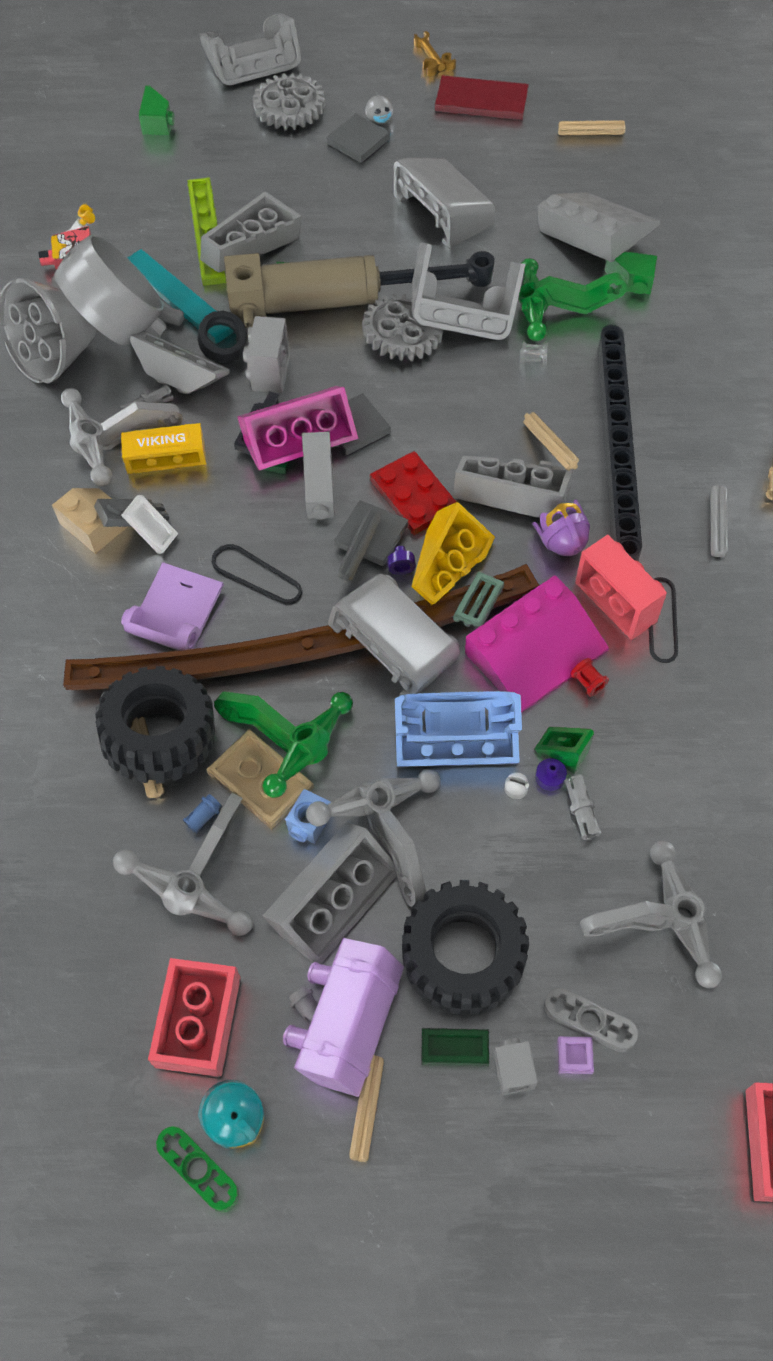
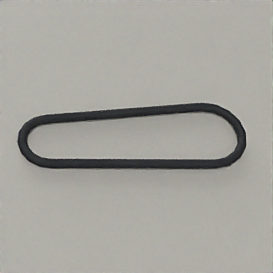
M225 544L217 548L212 555L211 563L219 573L280 602L293 603L302 595V587L296 580L240 546ZM226 548L237 549L293 583L298 588V594L292 599H284L219 568L215 562L216 556L221 550Z

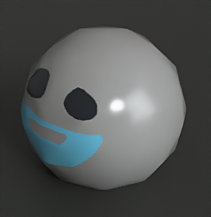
M375 95L370 98L365 108L367 119L376 125H384L389 122L393 115L392 102L384 95Z

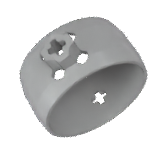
M95 234L89 235L66 254L55 271L56 282L70 303L91 325L112 341L126 346L131 343L130 335L146 331L159 338L166 329V324L158 318L164 307L156 290L138 268L105 239Z

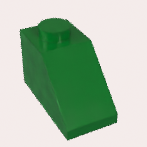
M145 85L139 111L143 135H169L171 126L175 124L174 111H170L169 101L151 86Z
M623 252L612 262L606 260L605 272L607 274L613 272L622 274L626 279V292L651 295L657 256Z

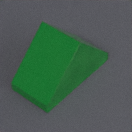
M548 727L534 750L547 759L559 760L564 764L566 770L575 774L590 750L594 732L592 729Z

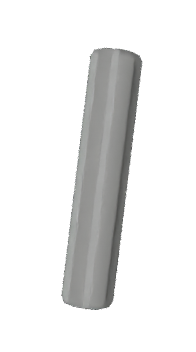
M715 485L710 492L711 554L713 557L722 558L726 556L728 551L727 489L725 486Z

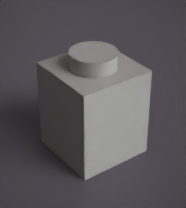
M511 1038L499 1042L500 1046L495 1047L493 1056L501 1095L534 1090L538 1081L529 1041L520 1043L519 1038Z

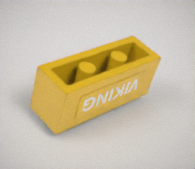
M200 423L121 433L122 459L127 474L206 465L205 444Z

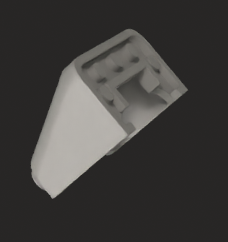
M282 13L271 15L263 23L264 37L231 46L224 45L222 36L217 32L209 31L199 34L202 47L217 78L223 84L233 85L297 67L301 61V52L294 19Z
M402 158L394 163V196L400 202L415 196L436 216L435 226L438 229L442 227L446 237L442 238V242L449 249L495 225L496 207L493 201L481 193L448 160L444 158Z
M378 574L342 598L332 607L327 623L337 634L342 629H346L345 635L349 639L354 636L393 674L391 680L395 684L400 681V684L403 686V690L399 694L400 696L422 693L460 655V644L456 638L450 634L447 635L398 588L397 582L390 575Z

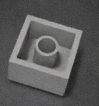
M255 316L253 327L248 328L249 345L245 346L243 350V360L248 364L246 378L251 382L252 391L282 393L290 357L286 318Z

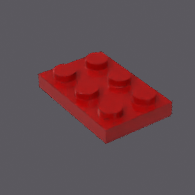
M415 451L370 474V481L395 513L408 519L407 528L413 535L429 528L437 511L456 503V500Z

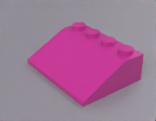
M556 575L466 636L465 654L499 691L515 692L521 695V714L570 679L571 671L582 660L591 658L592 661H595L609 650L608 645L574 593Z

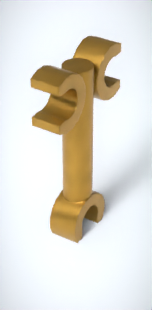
M424 31V38L414 34V45L418 48H423L429 57L423 60V70L427 69L428 76L436 75L437 70L440 72L443 70L451 71L456 68V60H451L450 52L442 54L441 58L430 44L429 32Z

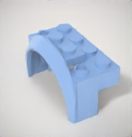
M505 691L404 694L395 698L397 767L520 763L518 732L522 730L521 695ZM485 708L488 710L489 729L487 731L485 722ZM424 710H425V732L423 731V723H422V712H423Z

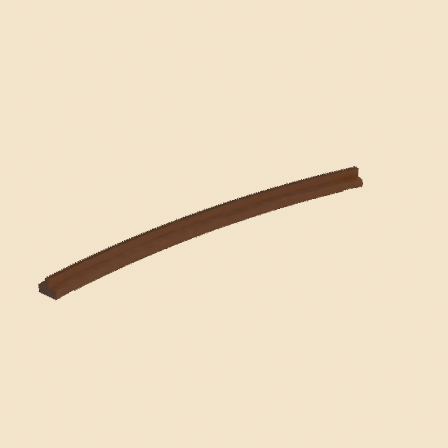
M527 564L493 576V578L504 582V588L492 609L518 600L539 586ZM481 581L464 612L465 614H469L486 582ZM470 585L447 592L432 605L426 599L414 603L439 627L456 622L453 620V616ZM494 585L491 586L476 615L481 613L495 587ZM329 625L278 636L204 648L95 659H66L63 686L65 690L108 689V686L116 679L118 681L122 680V675L130 671L133 674L139 672V668L147 667L149 670L156 669V666H164L165 670H171L172 668L181 670L184 676L188 673L197 680L306 662L366 647L354 636L349 639L345 635L346 629H342L337 634Z

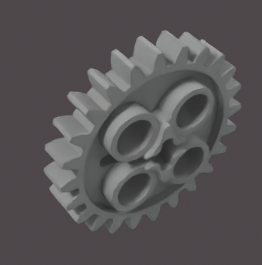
M283 73L282 78L274 75L273 81L266 79V84L260 83V88H256V94L253 95V106L256 116L261 118V122L267 121V126L275 124L276 129L281 125L284 126V130H287L288 126H292L295 130L297 125L304 128L305 122L312 124V118L319 119V114H323V108H325V94L322 91V86L317 85V80L311 82L310 76L303 79V74L295 77L294 73H291L290 77H287Z
M393 294L392 299L383 296V302L376 299L374 305H369L368 311L364 312L362 322L363 336L367 337V344L373 343V350L381 349L380 355L388 352L390 353V359L398 355L400 361H403L404 356H408L413 361L414 355H417L420 359H423L424 353L431 355L432 349L437 350L438 343H441L443 329L424 326L416 322L412 315V297L409 300L405 294L402 295L401 299H398L395 294Z

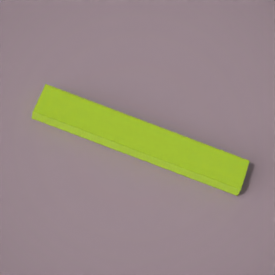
M210 177L187 180L203 286L226 283L225 270L218 273L200 260L201 237L218 225Z

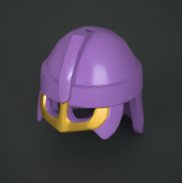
M576 499L572 504L560 503L549 513L542 512L540 524L532 522L545 547L549 551H553L561 556H574L580 553L588 543L590 524L580 503ZM556 514L562 515L560 519L553 521V517Z

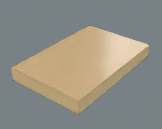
M250 729L206 769L207 773L230 794L233 792L242 797L241 803L271 830L291 811L303 789L310 792L314 789V783L301 772H298L286 781L287 789L281 797L271 798L267 796L263 791V781L269 774L278 772L284 758Z

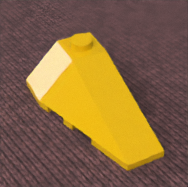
M459 502L437 511L426 532L411 587L431 605L435 604L455 586V583L460 578L466 576L472 567L487 556L495 536Z

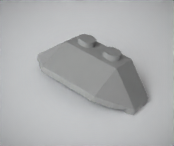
M146 331L130 335V342L145 373L156 378L158 383L169 384L177 388L176 390L180 393L191 394L229 374L230 369L164 339L153 336Z

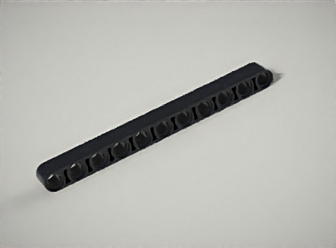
M607 325L601 330L597 352L611 538L615 542L621 543L625 551L634 560L639 561L642 551V536L624 332L617 325Z

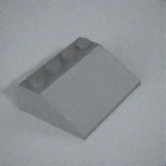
M588 192L553 194L537 206L540 232L610 262L614 261L623 252L660 226V221Z

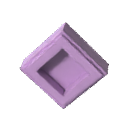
M558 1036V1073L593 1074L592 1037Z

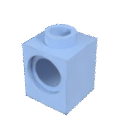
M303 789L285 821L289 834L294 839L300 842L307 840L315 844L326 824L314 826L311 823H303L300 820L306 816V810L315 801H321L327 805L331 802L306 789Z

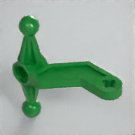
M532 258L524 259L521 264H526L523 274L524 281L520 287L518 300L521 303L523 314L530 323L527 329L528 338L535 342L545 338L547 329L545 324L542 323V318L549 305L586 315L622 297L627 290L625 277L620 273L613 272L587 285L552 276L539 280L536 276L539 269L537 261ZM614 283L615 285H618V287L614 289L613 287H610V284Z
M222 692L214 701V707L226 720L254 725L287 753L278 772L269 774L262 784L263 791L267 796L278 798L285 793L287 780L306 766L316 764L327 756L329 752L327 745L330 742L333 728L339 715H344L351 711L353 699L348 693L337 692L330 700L329 709L312 721L298 726H294L262 698L255 695Z

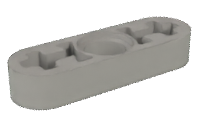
M555 988L546 996L544 1011L551 1020L586 1037H592V1040L617 1052H626L634 1046L638 1039L637 1027L631 1020L564 988ZM561 997L565 999L564 1005L567 1008L573 1010L575 1004L581 1007L578 1009L573 1021L569 1019L572 1014L571 1011L562 1009L560 1013L554 1011L555 1004L550 1001H557ZM586 1011L596 1013L600 1019L599 1026L594 1029L585 1027L582 1024L581 1015ZM607 1019L612 1021L609 1028L615 1031H619L621 1027L627 1029L626 1035L630 1040L625 1039L620 1043L616 1040L617 1034L610 1030H607L605 1036L600 1034L606 1025Z

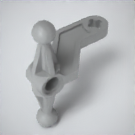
M68 388L61 394L62 404L69 408V430L72 435L70 446L75 452L82 454L93 468L91 479L99 486L108 485L112 480L111 470L103 465V450H110L120 444L122 432L179 426L183 420L180 409L175 404L134 402L100 424L96 420L89 418L80 406L82 396L77 389Z
M425 769L419 773L417 778H383L372 782H364L328 805L321 801H315L309 805L306 810V818L314 826L325 825L332 816H368L371 830L394 860L401 892L406 903L412 907L417 900L421 902L424 900L426 887L415 843L390 809L419 790L426 793L436 791L441 784V778L435 770ZM374 789L378 793V801L376 804H374L371 800V795Z
M233 792L230 794L188 870L176 871L174 873L139 862L137 855L132 850L127 849L120 850L114 856L113 866L115 870L123 875L135 874L162 897L161 900H163L165 908L176 915H190V913L225 922L229 931L238 936L246 935L252 928L253 920L246 911L238 910L232 912L204 888L205 885H203V881L200 878L202 871L243 799Z
M659 841L651 847L650 854L654 863L662 868L665 904L644 901L588 916L580 921L584 937H595L627 928L658 931L671 927L698 964L695 972L698 983L705 988H714L721 982L722 973L718 965L710 961L704 903L674 865L673 861L676 854L673 845L667 841ZM678 908L688 909L692 914V918L683 917L679 913Z

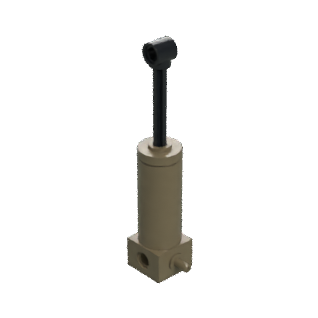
M478 251L472 254L470 259H466L465 264L428 267L427 271L433 273L437 280L466 278L467 282L476 287H486L493 281L495 258L489 252ZM259 253L224 256L230 312L241 319L245 328L253 327L255 316L266 317V314L374 304L375 300H378V292L381 291V286L412 283L415 270L404 269L379 272V267L375 264L374 255L268 265L260 264Z

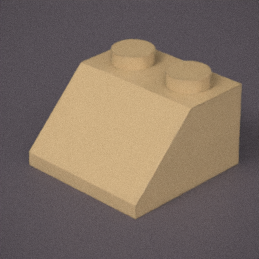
M72 488L53 503L52 507L60 525L96 554L127 527L103 526L94 505L97 499L112 498L100 488Z

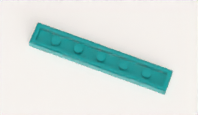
M142 249L127 257L146 277L159 297L172 308L183 311L184 318L198 330L204 317L216 311ZM217 325L208 330L207 337L215 344H218L234 331L227 326Z

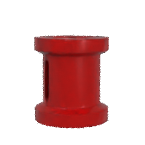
M586 658L573 668L570 676L573 679H578L587 689L586 694L592 697L606 687L609 678L602 676L592 665L593 661L591 658Z

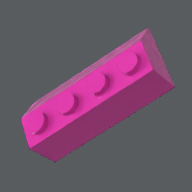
M334 386L237 416L245 444L258 470L303 457L302 433L330 432L331 447L358 439L345 388L342 386Z

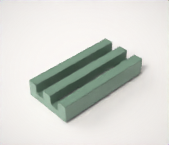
M478 571L458 606L453 620L458 623L461 620L468 627L473 625L475 630L482 626L504 588V582ZM481 581L486 582L469 614H465L464 612ZM494 585L495 587L477 619L474 618L491 586Z

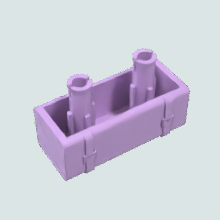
M342 938L332 967L317 962L310 965L307 976L308 981L312 984L324 985V989L309 1029L306 1030L289 1025L284 1032L283 1042L286 1047L301 1049L294 1069L315 1084L359 1097L365 1078L369 1075L370 1064L394 995L398 992V984L404 966L386 948Z

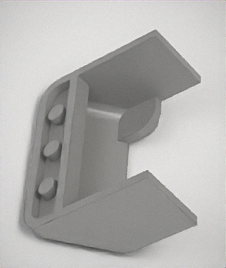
M420 243L412 280V315L415 321L424 326L495 340L506 338L512 328L526 264L510 262L505 287L497 285L489 287L484 293L482 303L436 294L437 279L433 273L427 271L432 245Z

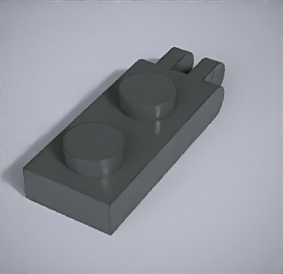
M97 499L94 508L104 527H132L121 515L134 499ZM147 499L163 518L168 521L170 517L165 511L164 505L153 503L152 500Z

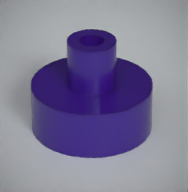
M404 546L395 547V552L391 553L387 558L389 572L394 575H406L413 572L416 568L415 555L410 551H406Z
M553 758L545 759L538 764L535 779L542 789L556 791L564 785L567 770L559 760Z

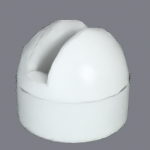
M515 772L506 778L504 791L507 796L512 799H521L528 793L529 781L525 775Z

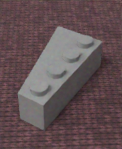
M264 192L201 237L200 260L219 273L225 270L224 256L259 253L260 256L299 239L302 216L267 192Z

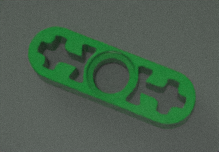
M175 1126L168 1127L159 1134L156 1141L158 1153L210 1207L219 1212H226L237 1204L239 1189L236 1183L181 1128ZM180 1135L181 1139L178 1143L187 1153L190 1147L194 1148L193 1152L184 1157L180 1166L176 1163L182 1159L181 1156L174 1150L166 1152L169 1146L166 1140L170 1136L176 1139ZM194 1159H204L207 1163L206 1174L200 1179H192L188 1174L189 1164ZM215 1171L219 1173V1176L213 1180L222 1188H225L227 1185L231 1187L227 1192L230 1199L226 1203L223 1200L215 1203L214 1200L217 1194L209 1185H207L204 1192L201 1190V1187L212 1179Z

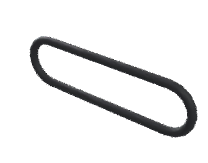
M656 577L654 580L668 583L672 591L674 654L669 659H662L655 654L653 625L649 627L650 653L655 660L662 663H670L678 656L676 589L671 580L664 577Z

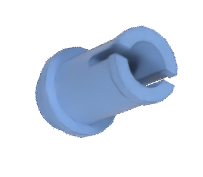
M211 794L206 798L203 796L201 798L202 802L183 819V822L196 834L215 814L219 815V810L222 808V805Z

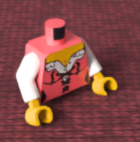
M87 204L81 205L78 210V216L81 219H77L69 230L51 237V250L38 252L41 266L54 265L57 270L66 254L75 245L91 235L90 228L87 226V223L92 224L95 221V215L91 207Z

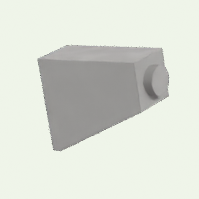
M330 432L302 433L307 518H333L334 491Z

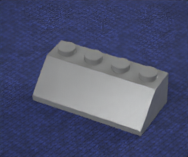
M346 822L265 912L263 917L284 940L312 963L322 964L341 942L342 938L347 935L397 876L395 864L366 828Z

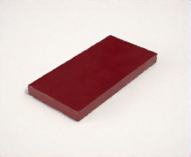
M442 75L435 102V111L523 120L529 84Z

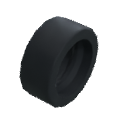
M223 310L213 311L201 321L197 340L204 356L215 362L227 363L232 362L241 355L244 350L247 333L244 323L235 314ZM217 325L227 326L236 333V344L231 348H217L208 341V330Z

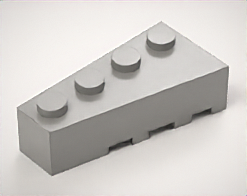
M462 456L455 472L453 498L540 518L542 512L549 513L560 503L566 502L574 469L572 468L568 471L561 466H551V461H540V465L524 464V460L520 459L500 463L498 458ZM556 514L553 517V521L560 519L561 514Z

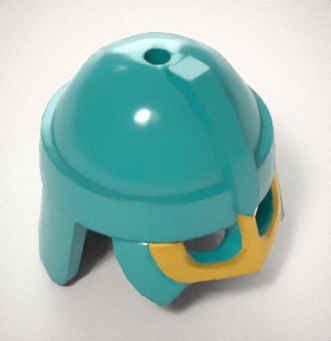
M231 1079L221 1081L207 1090L199 1105L198 1118L203 1131L213 1142L227 1149H235L247 1146L257 1140L264 1123L265 1112L262 1101L253 1088L242 1081ZM232 1112L237 1113V1117L235 1119L231 1118Z

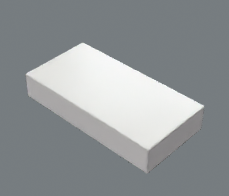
M137 495L121 515L158 554H163L178 535L176 530L143 495Z

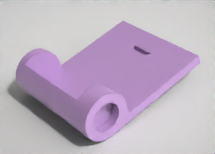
M162 562L141 607L133 605L130 609L125 610L121 620L122 625H124V631L178 651L194 649L224 584L223 582Z

